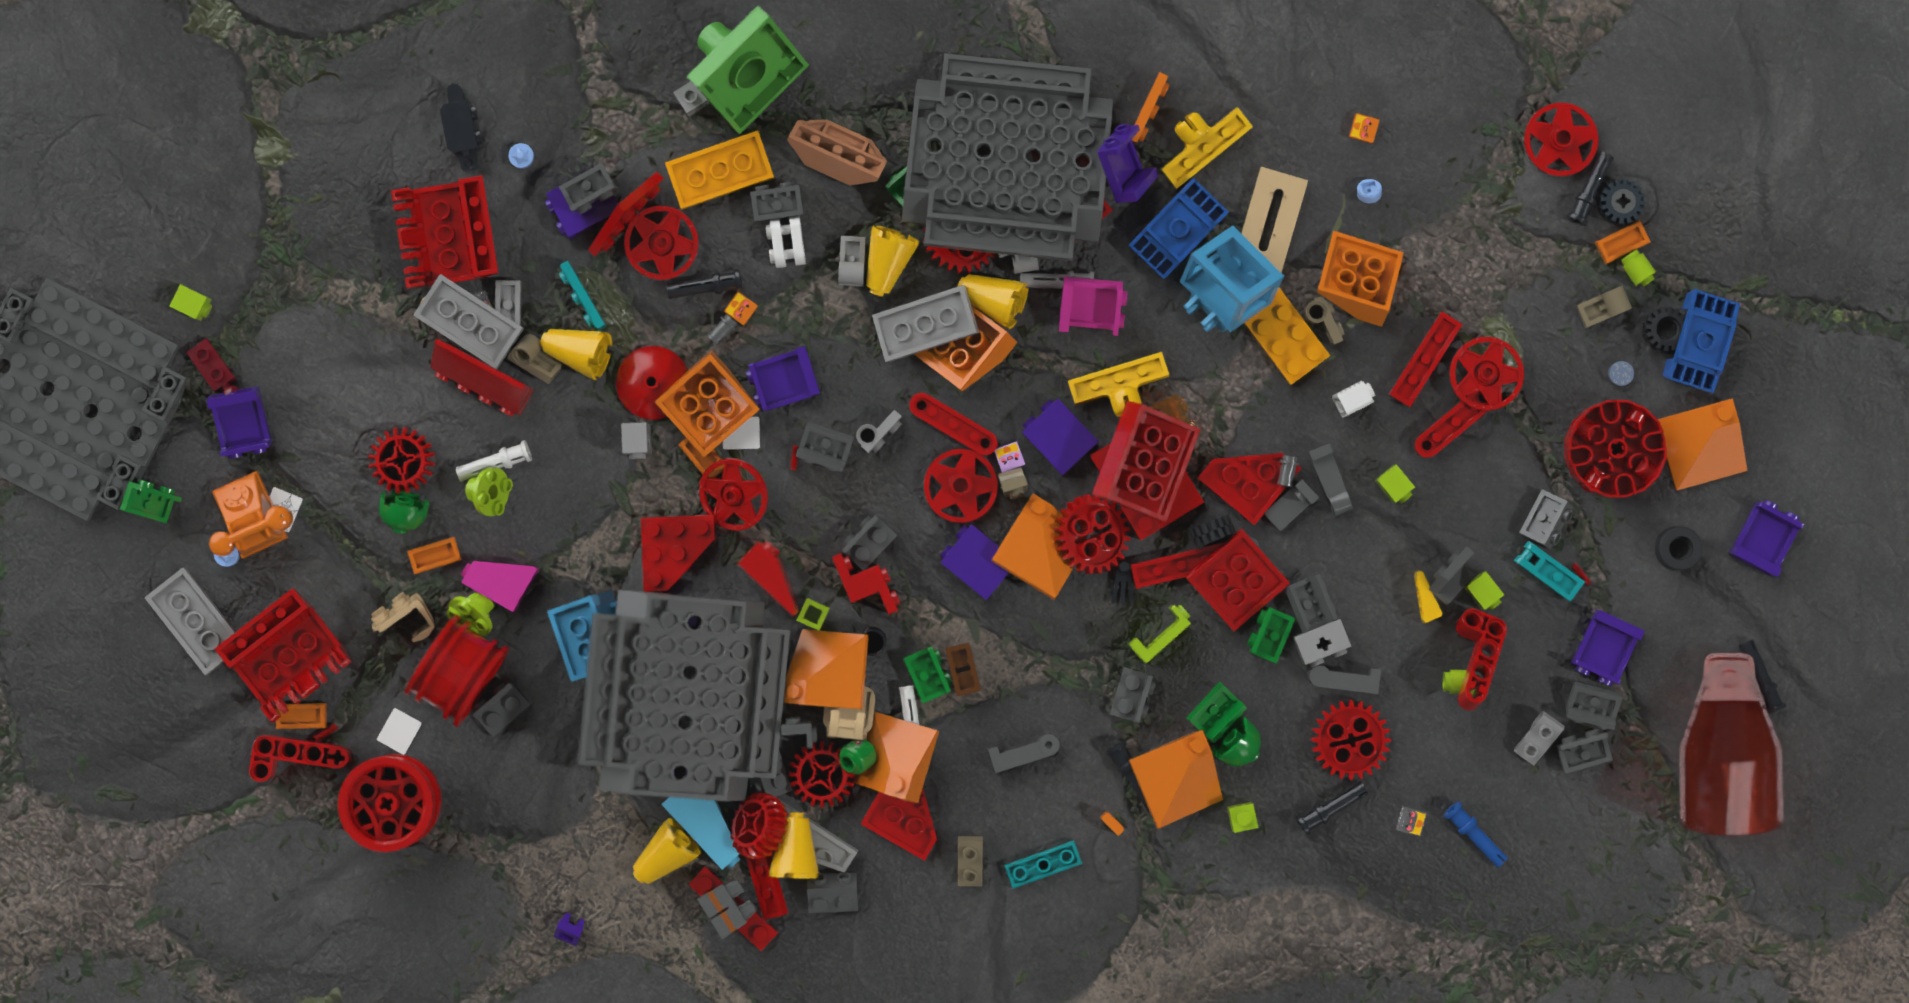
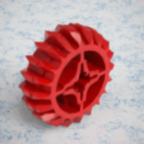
M397 427L393 428L394 436L389 431H385L386 440L377 437L376 440L381 445L379 447L376 445L371 446L372 450L377 451L376 455H368L369 459H375V463L368 465L369 468H377L378 470L372 474V477L377 478L381 476L378 481L380 486L388 482L386 485L387 491H391L394 485L395 493L399 494L402 491V486H404L406 493L411 492L410 485L415 490H419L420 486L417 481L426 484L428 481L423 475H433V472L427 470V467L436 465L435 462L428 461V458L435 456V452L427 453L426 451L432 447V444H422L426 439L425 435H421L416 439L418 435L417 430H413L409 436V428L407 427L403 428L402 434H400V430ZM402 440L412 442L420 453L408 454ZM395 442L393 456L383 460L386 449ZM401 453H403V457L413 458L405 461L403 468L401 464L391 463L400 459ZM421 461L418 472L409 479L411 465ZM396 467L402 481L391 478L384 468Z
M820 741V749H816L815 743L812 742V751L810 752L805 746L802 747L801 750L805 756L802 757L796 753L794 757L800 761L799 764L795 762L790 764L792 768L797 769L796 772H789V777L797 778V780L790 783V786L799 785L800 787L794 794L799 795L803 792L805 795L801 799L802 802H805L808 797L812 798L810 802L812 807H814L816 800H820V808H824V800H828L830 807L834 806L832 798L836 797L839 802H842L843 798L840 793L842 792L847 796L850 794L849 790L844 788L845 785L854 786V782L849 781L848 777H855L856 774L847 772L843 768V779L838 788H836L831 779L832 772L841 766L839 754L842 747H839L836 752L833 751V742L829 744L828 749H825L824 741ZM826 754L836 760L829 765H822L815 759L814 755ZM808 761L813 769V776L804 783L802 768L804 763ZM817 767L822 771L833 767L829 770V774L826 775L829 777L827 781L821 778L812 782L816 778L815 775L818 774L816 772ZM816 784H823L831 793L820 795L813 793L809 788Z
M753 793L751 796H746L745 802L739 803L740 808L738 810H734L736 815L734 819H731L733 826L729 829L732 832L730 839L734 840L732 847L736 848L737 852L750 859H765L766 856H772L773 850H778L779 842H783L782 836L784 833H787L784 829L789 823L785 820L788 813L784 811L785 805L777 797L768 793Z

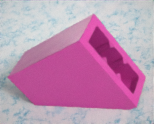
M473 561L472 564L467 563L463 569L461 576L464 578L461 583L508 610L516 612L540 569L536 566Z

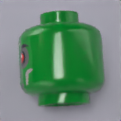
M866 739L852 740L840 750V764L845 771L852 774H861L876 762L875 748Z

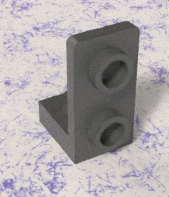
M1302 479L1290 488L1264 514L1281 531L1319 497Z

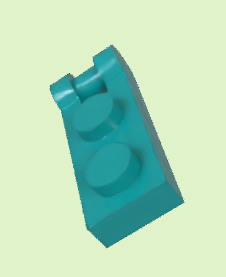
M1528 541L1524 546L1525 550L1521 555H1517L1514 562L1571 602L1585 581ZM1533 555L1539 558L1535 565L1528 562Z

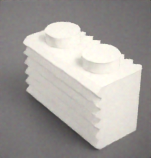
M1360 381L1334 394L1332 399L1343 418L1373 403L1372 397L1375 396V393L1369 383L1365 384Z

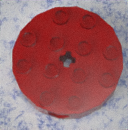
M1606 400L1585 408L1571 422L1564 439V460L1571 477L1585 491L1602 498H1626L1646 490L1660 476L1667 459L1666 439L1660 421L1646 407L1629 400ZM1617 444L1619 453L1613 454L1611 445Z

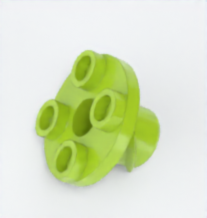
M487 467L477 477H473L467 482L465 493L481 515L490 517L500 516L504 513L513 483L511 479L507 478L502 469Z
M475 592L467 598L461 596L454 597L449 603V609L446 611V614L450 619L456 614L461 617L460 623L464 624L468 621L472 624L471 630L481 636H486L492 630L489 612L493 609L494 604L491 599L479 592Z

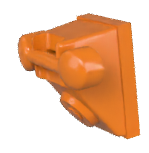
M259 471L250 473L212 491L229 533L216 532L211 536L209 547L215 555L227 556L233 552L236 546L241 558L244 559L288 539L285 530L291 526L293 514L287 507L273 505Z

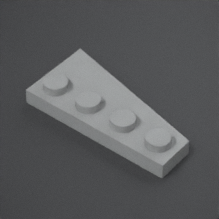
M780 800L785 805L784 811L788 813L787 817H789V812L800 813ZM809 819L817 863L845 872L858 850Z

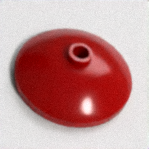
M646 346L633 351L623 360L617 372L616 389L620 401L631 413L638 417L650 420L666 418L667 415L659 408L655 401L688 371L686 365L677 354L664 347ZM650 377L656 379L654 386H648L647 380Z

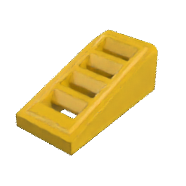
M1414 572L1422 623H1427L1441 617L1442 611L1434 594L1429 590L1430 585L1424 572Z

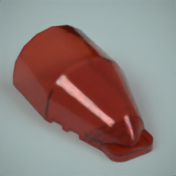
M1711 653L1706 657L1704 661V678L1679 748L1680 824L1683 828L1696 833L1718 836H1750L1777 830L1784 822L1782 748L1780 742H1778L1774 726L1769 718L1765 702L1755 678L1754 660L1746 653Z

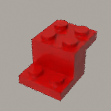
M840 553L832 557L851 603L879 592L888 614L898 611L897 605L901 603L896 591H890L887 583L891 579L886 567L881 569L880 565H876L851 575L850 571H853L854 567L849 556L844 557Z

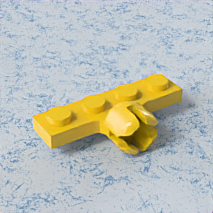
M1238 107L1212 127L1206 124L1200 114L1194 112L1185 117L1188 124L1185 121H1180L1175 126V132L1184 142L1185 148L1160 169L1175 189L1179 188L1253 127Z
M1159 352L1069 380L1068 385L1075 406L1108 397L1114 414L1121 417L1126 401L1142 404L1138 387L1169 377V372L1163 354Z

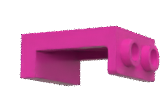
M1064 276L1059 331L1069 332V326L1113 330V336H1118L1119 328H1124L1125 314L1121 313V306H1126L1127 291H1123V282Z

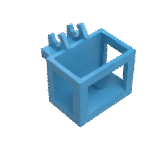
M1231 226L1191 254L1180 280V283L1191 293L1189 301L1184 305V308L1189 315H1192L1200 308L1208 315L1201 322L1206 332L1215 326L1222 333L1227 329L1232 332L1272 303L1284 275L1234 226ZM1217 250V252L1214 255L1207 258V256H1209L1211 253Z
M612 590L591 595L547 611L571 682L586 678L592 613L615 615L617 601H615Z

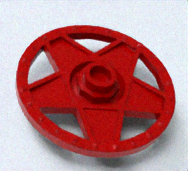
M1553 103L1541 108L1531 117L1524 133V146L1530 161L1539 170L1552 176H1569L1584 169L1594 158L1598 147V132L1594 121L1582 108L1570 103ZM1557 108L1552 123L1536 121L1543 113ZM1571 110L1581 115L1589 126H1574ZM1530 134L1543 144L1537 157L1534 156L1530 146ZM1592 140L1590 153L1583 162L1578 146ZM1560 158L1571 170L1558 171L1546 166Z
M653 206L638 213L630 222L625 233L624 247L629 262L639 273L652 279L666 280L681 275L691 266L698 251V235L692 221L683 212L669 206ZM655 211L669 212L659 224L644 217L646 214ZM681 218L690 228L693 241L678 235ZM635 226L643 241L630 251V236ZM691 254L685 265L673 272L674 257ZM653 259L660 275L646 271L637 263Z
M1479 337L1468 341L1455 353L1451 361L1449 377L1453 391L1463 403L1477 410L1491 411L1506 406L1518 395L1524 380V368L1520 356L1510 344L1494 337ZM1477 343H1490L1482 356L1467 350V348ZM1504 348L1513 356L1517 368L1502 364ZM1459 360L1468 374L1457 385L1455 370ZM1517 382L1512 394L1502 401L1501 385ZM1480 391L1488 405L1477 404L1465 396Z
M954 449L938 456L929 466L924 479L925 497L932 510L940 517L957 523L974 521L983 516L993 505L998 490L997 476L992 465L985 457L968 449ZM963 454L955 468L939 464L940 461L949 456ZM975 458L986 466L991 478L975 474ZM931 474L942 486L933 500L929 490ZM992 491L988 503L978 512L976 496ZM957 504L965 517H953L941 510Z
M736 458L721 459L711 464L701 477L699 485L700 501L707 515H715L717 525L728 530L741 531L754 526L764 516L768 505L767 487L760 473L749 463ZM724 465L722 479L709 477L715 468ZM739 466L747 470L756 480H743ZM706 492L717 499L714 512L707 501ZM761 494V506L758 514H756L751 500ZM735 513L746 524L736 525L725 522V520Z

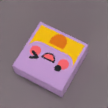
M1017 441L997 448L994 451L1002 473L1025 465Z

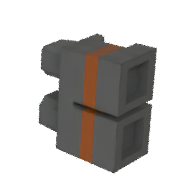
M739 880L728 884L724 882L697 899L708 918L729 907L710 920L722 939L747 923L748 918L757 911L751 899L740 906L734 897L745 891Z

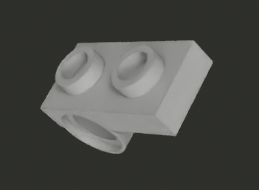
M841 236L839 286H864L866 237Z
M894 410L878 428L870 424L859 427L856 437L861 447L868 453L872 450L876 453L885 443L883 440L888 432L894 434L902 425L899 421L902 416ZM871 429L874 431L875 438L872 442L866 443L861 440L863 430Z
M1542 711L1532 723L1530 730L1516 745L1514 752L1534 766L1564 730V725L1545 711Z

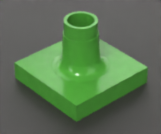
M757 6L733 31L721 22H713L702 30L697 43L699 49L706 55V58L687 77L737 133L741 134L809 64L771 17Z

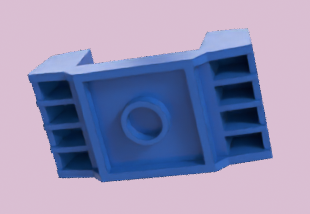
M1193 178L1141 231L1129 246L1165 279L1204 237L1217 226L1229 211Z
M1697 289L1688 292L1681 309L1687 311L1680 338L1674 358L1666 360L1663 376L1667 379L1714 393L1719 376L1723 372L1735 332L1740 303Z

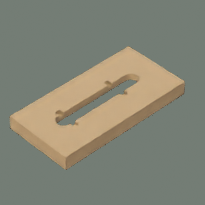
M1260 167L1241 234L1282 272L1308 180ZM1280 189L1283 192V197L1268 249L1260 251L1258 246L1275 190Z

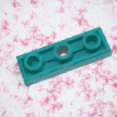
M568 260L562 263L560 266L562 271L559 275L566 286L570 284L573 288L574 293L571 296L576 305L584 307L587 313L584 315V318L589 327L593 328L595 326L597 330L607 327L571 263Z
M1072 840L1005 864L1004 866L1012 889L1081 865L1082 861L1075 842ZM1042 860L1048 862V866L1045 869L1039 867V862Z

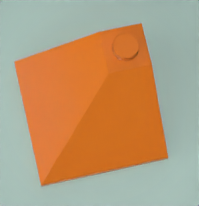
M1333 230L1317 292L1358 320L1382 327L1390 310L1404 252Z
M973 306L972 310L979 333L914 354L961 391H964L1000 364L1018 343L1007 331Z
M713 350L693 365L655 401L659 408L703 457L709 454L760 410Z
M1733 398L1658 419L1666 439L1667 463L1675 491L1748 471L1740 422Z
M1032 494L991 561L1055 600L1075 566H1068L1069 558L1061 559L1065 552L1064 550L1057 551L1056 549L1061 545V542L1054 541V538L1060 536L1058 532L1054 531V528L1061 525L1056 521V518L1064 516L1053 505ZM1082 536L1076 539L1075 543L1077 544L1086 538Z
M802 629L785 679L784 703L863 709L868 635Z
M874 711L873 725L867 732L866 740L872 743L875 748L876 762L863 773L856 775L853 782L887 795L918 803L939 731Z
M1203 730L1189 733L1129 760L1157 829L1223 800L1213 754Z

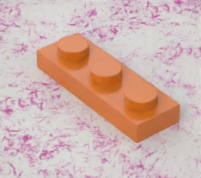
M1159 72L1135 123L1140 128L1139 132L1132 139L1135 146L1138 140L1144 141L1149 130L1145 125L1149 118L1154 119L1160 107L1155 105L1159 96L1164 98L1170 84L1166 83L1168 76Z

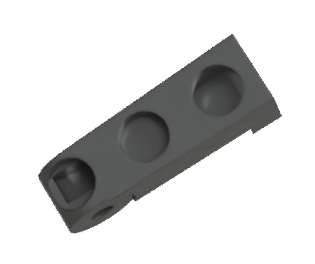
M1330 443L1307 452L1333 514L1338 516L1352 510V503L1333 456Z
M1317 665L1311 667L1308 671V680L1317 687L1378 694L1381 669L1369 668L1368 675L1329 671L1325 666Z
M1044 734L1040 736L1038 741L1000 753L998 746L988 748L987 750L995 773L1052 756L1059 750L1060 745L1059 740L1054 735Z

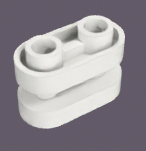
M799 216L789 217L790 224L781 225L780 218L770 220V225H766L767 239H772L773 249H769L771 264H776V268L786 267V259L795 258L796 266L806 264ZM791 234L793 249L784 250L783 235Z

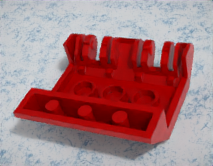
M483 175L458 179V182L418 189L407 187L391 191L392 202L405 201V203L394 204V211L410 210L411 218L403 217L395 220L396 226H409L397 229L400 250H413L412 252L401 253V259H418L419 263L418 267L409 266L403 269L404 275L417 274V276L405 278L406 289L432 287L440 274L454 283H459L499 273Z
M294 588L214 648L228 668H234L261 703L260 709L272 723L281 717L279 710L283 714L289 711L283 698L288 695L290 700L297 705L301 702L299 695L305 699L321 686L318 679L323 684L328 681L322 669L323 667L328 665L329 669L337 674L340 672L338 664L344 669L352 662L344 646L318 612Z

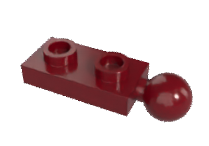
M205 338L186 352L215 393L223 390V393L228 395L230 392L240 390L239 387L230 384L236 377L209 339Z

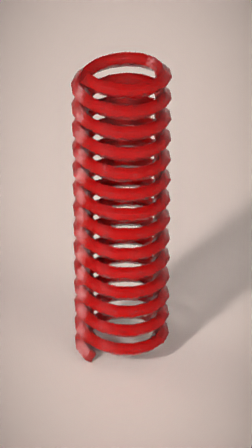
M792 446L791 452L793 453H791V459L793 460L790 463V466H792L790 470L797 471L798 458L796 453L799 446Z
M1575 562L1571 568L1585 581L1586 585L1591 584L1590 579L1585 575L1586 573L1583 574V570Z
M333 724L313 736V738L315 737L318 742V740L320 741L321 738L323 739L336 729L338 730V728Z

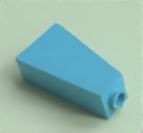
M669 797L662 803L665 809L722 870L726 866L731 869L740 860L738 857L740 853L737 852L736 848L732 847L734 840L730 839L732 832L729 830L730 826L717 800Z

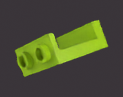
M1170 605L1168 607L1176 617V620L1148 646L1145 647L1135 637L1128 643L1129 647L1144 663L1150 661L1191 624L1187 620L1190 615L1181 605L1177 607Z

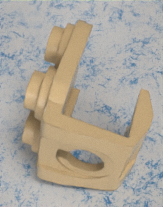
M402 592L392 599L393 608L391 610L385 609L382 606L371 614V620L373 621L372 630L374 632L377 630L382 632L417 607L427 623L412 633L413 642L425 639L434 628V618L418 593L410 597L409 594L406 595Z
M864 686L863 709L825 706L823 722L827 727L826 738L854 740L867 738V732L873 725L875 694L869 687Z

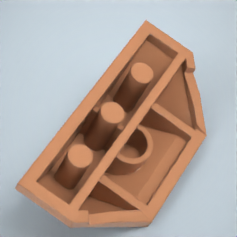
M797 120L788 137V142L806 166L850 186L878 181L887 164L886 158L882 156L880 150L871 139L829 120Z

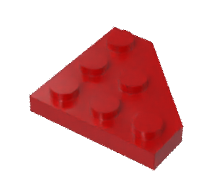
M658 172L654 173L616 206L589 247L588 251L596 256L602 250L607 252L615 243L613 239L623 231L626 225L630 224L637 215L636 213L648 202V199L653 200L661 190L658 186L664 179Z
M1273 453L1212 459L1197 479L1251 524L1255 525L1287 487L1277 484L1282 465L1280 460L1283 459L1285 454ZM1296 465L1295 476L1301 470V467Z
M715 515L641 518L644 592L670 591L683 574L693 566L703 552L716 540Z
M923 788L918 803L878 792L861 822V825L924 861L937 840Z

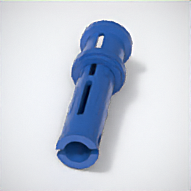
M1460 801L1454 803L1444 813V818L1450 819L1458 828L1460 834L1467 835L1496 868L1503 864L1502 860L1506 861L1508 859V856L1476 825L1477 819L1474 816L1471 817L1462 808Z

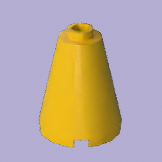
M878 225L877 227L872 226L866 286L870 288V293L878 296L890 293L918 247V239L911 235H908V238L905 239V236L901 234L902 232Z
M968 274L965 278L962 277L958 283V286H966L972 306L1004 328L1012 329L1018 320L1014 319L1017 313H1022L1027 300V283Z
M549 329L547 333H543L540 345L543 347L544 353L589 379L597 380L596 377L600 378L608 365L611 354L606 352L607 346H612V337L604 331Z
M789 812V817L785 818L789 822L784 829L787 833L783 834V842L778 843V850L774 852L769 877L818 878L819 871L809 818H804V813Z
M668 818L663 822L634 863L633 875L640 883L650 884L697 859L701 854L700 845L691 836L688 837L685 834V829L676 819Z

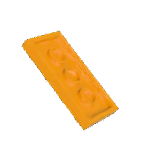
M758 130L665 162L681 210L774 178Z
M1280 287L1272 303L1244 323L1289 385L1295 383L1330 356Z

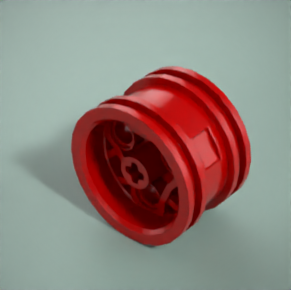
M456 614L447 623L412 675L404 694L407 696L415 694L416 702L426 701L444 713L442 716L444 720L454 719L453 725L458 728L493 680L508 654L509 647L503 646L499 648L498 640L488 641L470 629L472 626L470 622L460 623L461 617Z
M402 754L383 755L361 763L346 777L339 792V818L345 831L361 846L380 852L398 851L421 840L435 826L441 812V789L432 771L418 759ZM385 767L395 768L397 779H385ZM376 770V776L371 775ZM366 783L374 787V795L372 797L366 796L363 792V787ZM409 783L415 784L418 789L415 797L409 796L406 792V787ZM390 799L393 800L391 806L387 804ZM365 809L372 823L366 824L360 812ZM414 809L422 814L418 824L408 821ZM387 821H392L396 825L394 834L386 832L385 823ZM406 828L412 830L405 835Z

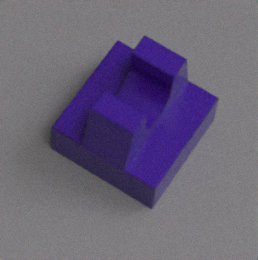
M566 913L559 920L554 937L577 946L585 920L579 919L578 923L573 925L569 923L571 914Z

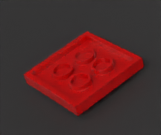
M1242 528L1185 576L1233 631L1237 630L1290 584L1286 577Z

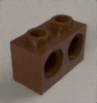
M970 643L946 647L945 650L956 695L962 696L981 691Z

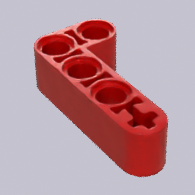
M1471 608L1461 615L1455 626L1459 635L1475 642L1458 695V703L1466 711L1475 710L1486 698L1507 633V626L1503 620ZM1466 620L1471 621L1474 626L1468 625ZM1489 629H1492L1497 636L1491 634ZM1482 650L1488 652L1490 657L1485 656ZM1475 671L1481 673L1483 678H1479Z
M271 734L262 735L254 741L249 774L254 781H268L275 776L278 760L339 769L348 766L352 762L353 753L351 749L344 745ZM264 739L269 740L272 744V749L269 753L264 752L261 748V743ZM288 743H292L296 747V754L294 756H289L286 753L285 748ZM314 746L319 748L321 752L318 760H314L310 756V750ZM340 751L341 755L345 756V760L340 762L337 758H327L328 754H337ZM260 764H264L268 768L266 777H261L257 772Z

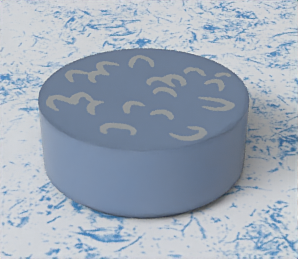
M1625 361L1612 364L1608 370V378L1616 386L1627 385L1634 377L1632 366Z

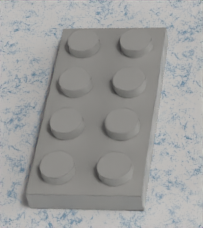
M441 274L413 315L495 369L499 368L524 329Z
M965 285L872 315L885 362L898 360L979 333Z
M183 567L148 594L145 599L204 675H208L224 662L214 648L236 631L186 567Z

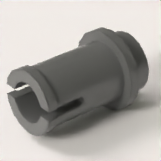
M728 314L724 317L721 316L722 320L707 334L718 346L732 330H736L735 326L738 324Z
M1283 455V459L1280 460L1282 465L1277 484L1293 487L1296 465H1299L1297 457Z

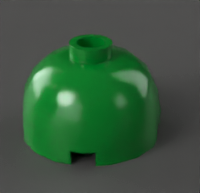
M392 490L391 495L385 496L386 491L380 495V517L387 526L392 528L393 532L406 534L407 531L420 527L425 521L430 505L428 499L425 498V502L419 500L420 495L416 493L401 491L399 494L395 493V490Z
M1243 717V720L1235 721L1226 730L1219 744L1214 743L1212 752L1216 758L1229 766L1240 767L1249 762L1252 763L1260 754V733L1251 721Z

